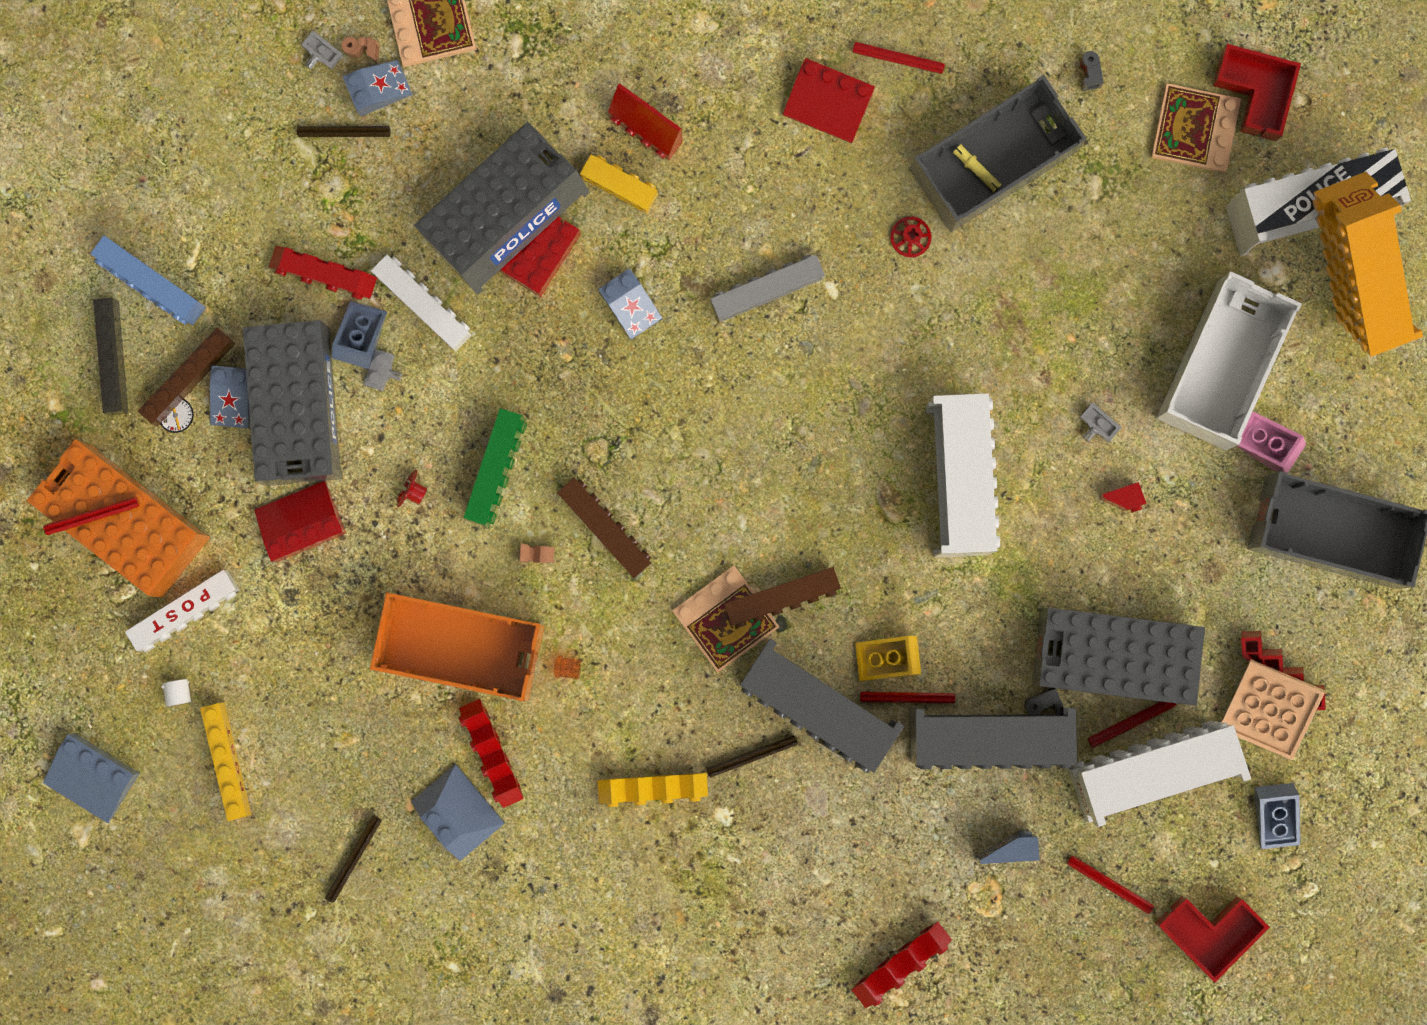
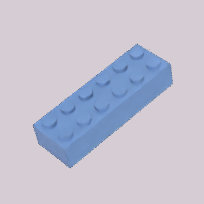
M106 236L101 238L90 253L95 257L94 262L138 291L148 300L156 303L155 305L171 314L172 317L184 325L187 323L194 325L206 309L203 304Z

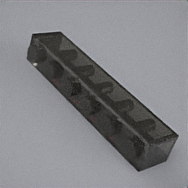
M114 298L94 299L103 413L109 416L129 414L119 301Z

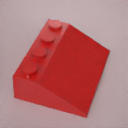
M805 58L784 109L783 116L852 144L873 96L875 86Z
M618 84L608 110L609 120L616 126L620 124L624 127V131L631 137L636 136L639 138V142L646 148L651 147L654 149L655 154L664 160L666 158L670 160L683 143L682 128L622 84Z
M326 481L254 509L263 543L271 562L277 563L347 534Z

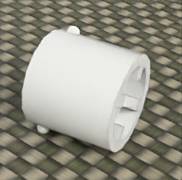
M188 679L162 683L161 687L163 688L166 707L191 702Z

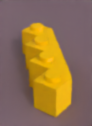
M707 773L597 780L599 804H607V807L619 806L618 803L634 802V805H646V801L662 800V803H673V799L689 798V802L701 801V797L708 796Z

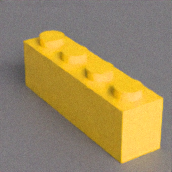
M591 154L580 173L581 178L647 214L658 196L656 186L649 182L643 183L639 181L640 178L633 173L628 175L623 172V168L616 164L610 165L606 163L607 160L600 155L595 157Z

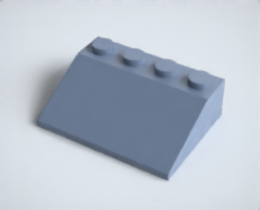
M76 733L68 734L61 744L43 783L106 823H109L140 773Z

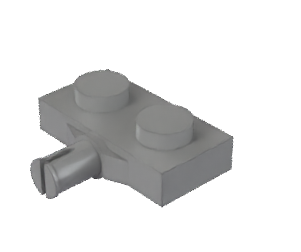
M314 31L301 44L312 56L305 64L310 70L317 62L325 64L332 70L343 57L340 51Z
M376 349L364 385L384 391L386 382L390 378L401 381L402 378L400 377L403 374L392 371L395 355Z
M1091 403L1079 417L1089 427V430L1083 436V439H1086L1087 442L1095 434L1110 442L1122 428L1094 403Z

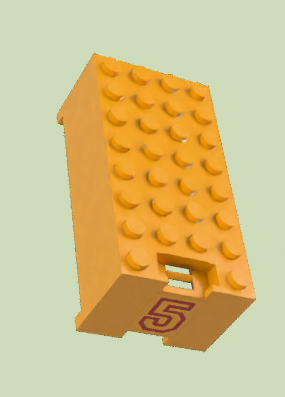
M1363 172L1315 191L1313 205L1318 212L1316 221L1322 232L1319 236L1325 247L1323 255L1328 262L1326 270L1331 277L1329 286L1334 293L1332 301L1335 308H1337V313H1335L1336 319L1339 324H1343L1347 333L1350 332L1353 340L1359 343L1362 351H1366L1372 357L1422 338L1423 333L1412 322L1394 215L1402 212L1401 205L1389 193L1380 196L1373 189L1378 186V182L1367 172Z

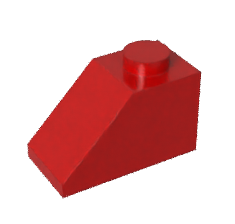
M1139 482L1099 496L1101 500L1123 511L1130 510L1131 513L1142 510L1141 506L1147 504Z

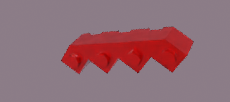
M275 246L268 266L274 269V273L283 277L286 274L294 275L301 278L300 282L309 285L312 282L320 283L326 286V290L334 293L337 290L346 291L352 294V298L360 301L363 298L371 299L377 277L361 270H353L332 261L327 262L316 256L293 251V249Z
M1241 631L1242 657L1248 662L1250 659L1304 681L1303 667H1283L1282 649H1262L1261 631ZM1313 685V686H1316V687H1318V688H1320V689L1325 690V686H1324V685ZM1325 694L1316 711L1326 710Z
M481 699L460 707L461 716L458 717L462 727L466 726L470 732L472 739L469 742L473 752L477 751L482 760L483 766L480 768L484 777H488L493 785L494 791L491 793L495 802H499L502 808H505L523 800L524 796L520 784L514 776L510 761L503 751L499 736L489 720L490 716Z
M938 921L922 930L920 935L914 940L908 941L898 949V952L891 958L888 957L879 964L870 975H865L851 989L865 1008L871 1005L874 1007L879 1005L883 1001L882 996L892 988L899 989L904 985V979L910 973L923 970L931 956L937 953L941 955L947 951V945L952 939Z

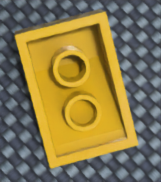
M902 636L855 643L859 681L921 674L917 636Z

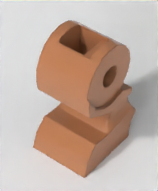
M369 36L366 38L359 37L358 41L353 37H346L342 41L341 47L349 57L359 58L364 50L367 49L366 54L373 62L377 63L380 48L377 40Z
M520 544L519 562L554 563L555 548L547 546L530 547L526 544Z

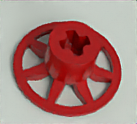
M904 217L893 226L890 240L897 253L904 257L914 258L927 251L931 244L932 234L929 226L922 219ZM913 220L917 221L918 223L917 225H909L907 221ZM904 222V231L896 230L897 226ZM921 224L926 228L927 233H922ZM894 233L902 236V240L897 244L894 241ZM928 237L927 245L924 248L920 240L921 238ZM907 244L908 253L902 252L898 247ZM913 245H916L918 248L922 250L918 253L911 254Z
M415 469L409 475L407 480L410 483L405 482L404 486L407 489L399 494L397 507H400L405 499L419 505L424 498L427 487L415 482L418 470Z

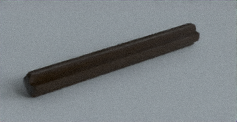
M390 126L297 127L298 137H390L391 135Z
M794 735L710 766L706 769L707 774L710 778L794 747L798 745V741Z
M373 815L326 894L325 899L331 903L336 901L382 821L378 816Z

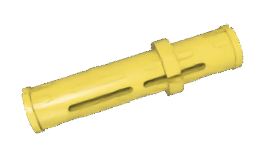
M960 144L957 148L962 154L957 149L954 150L953 154L965 164V168H969L994 193L1002 183L976 160L977 157L975 155L972 156Z

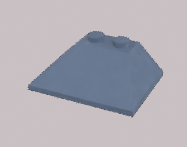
M457 764L452 766L411 801L422 821L441 844L459 861L505 824Z

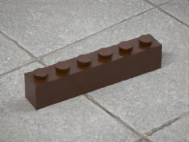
M217 327L146 401L138 412L152 425L158 427L211 371L212 366H215L236 343Z
M573 478L557 492L558 495L631 576L636 579L652 564L649 561L652 557L645 550L641 552L637 548L639 543L632 535L629 538L624 533L625 527L619 521L615 523L611 519L613 514L606 507L604 509L598 504L600 500L594 493L590 495L585 490L587 485L581 479L577 481Z
M831 567L725 603L723 608L730 627L735 625L737 629L746 626V621L752 619L754 622L765 619L764 615L769 613L775 616L783 613L782 609L789 607L790 610L801 607L800 603L808 601V604L819 601V596L826 595V598L837 595L836 591L841 589L835 569Z

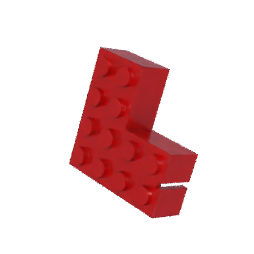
M1227 44L1223 48L1213 86L1249 96L1240 132L1254 136L1261 133V138L1277 141L1283 136L1301 63Z
M558 216L499 272L537 296L542 297L580 237V229L567 221L563 223L562 218Z
M1181 896L1170 907L1172 911H1166L1154 923L1214 983L1270 928L1243 899L1237 896L1211 922L1187 898Z

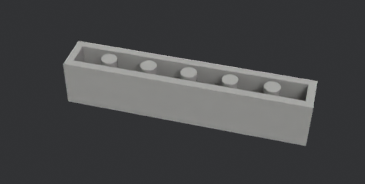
M806 255L800 258V262L795 264L794 262H789L783 265L781 270H770L765 273L766 276L761 278L758 276L753 277L745 285L736 284L728 292L720 291L715 293L713 298H711V304L719 323L823 280L825 274L817 255Z

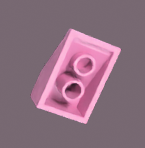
M1252 412L1241 436V442L1237 445L1238 448L1266 467L1276 472L1288 473L1306 446L1304 436Z

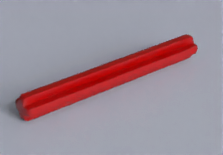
M855 42L853 46V53L938 74H942L945 64L942 62Z
M137 497L125 499L45 524L43 530L46 535L58 533L138 508L139 501Z
M860 692V702L954 704L956 698L954 693Z
M1158 702L1089 737L1088 742L1092 748H1095L1177 705L1176 703Z
M1070 856L1067 865L1147 914L1152 912L1154 905L1078 858Z

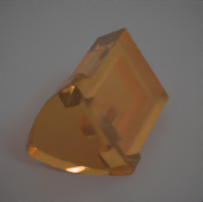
M559 655L554 665L555 678L579 679L582 660L563 658L562 655Z

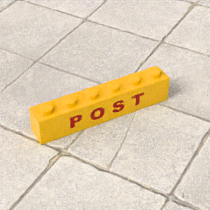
M225 703L201 707L200 710L227 821L252 815Z

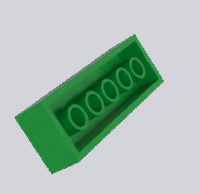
M499 409L463 517L465 520L490 528L491 524H495L497 518L495 511L497 506L500 507L503 500L501 495L502 489L508 485L509 477H507V474L514 467L515 459H513V456L520 449L521 441H519L521 433H525L527 427L526 419L522 415L505 409Z

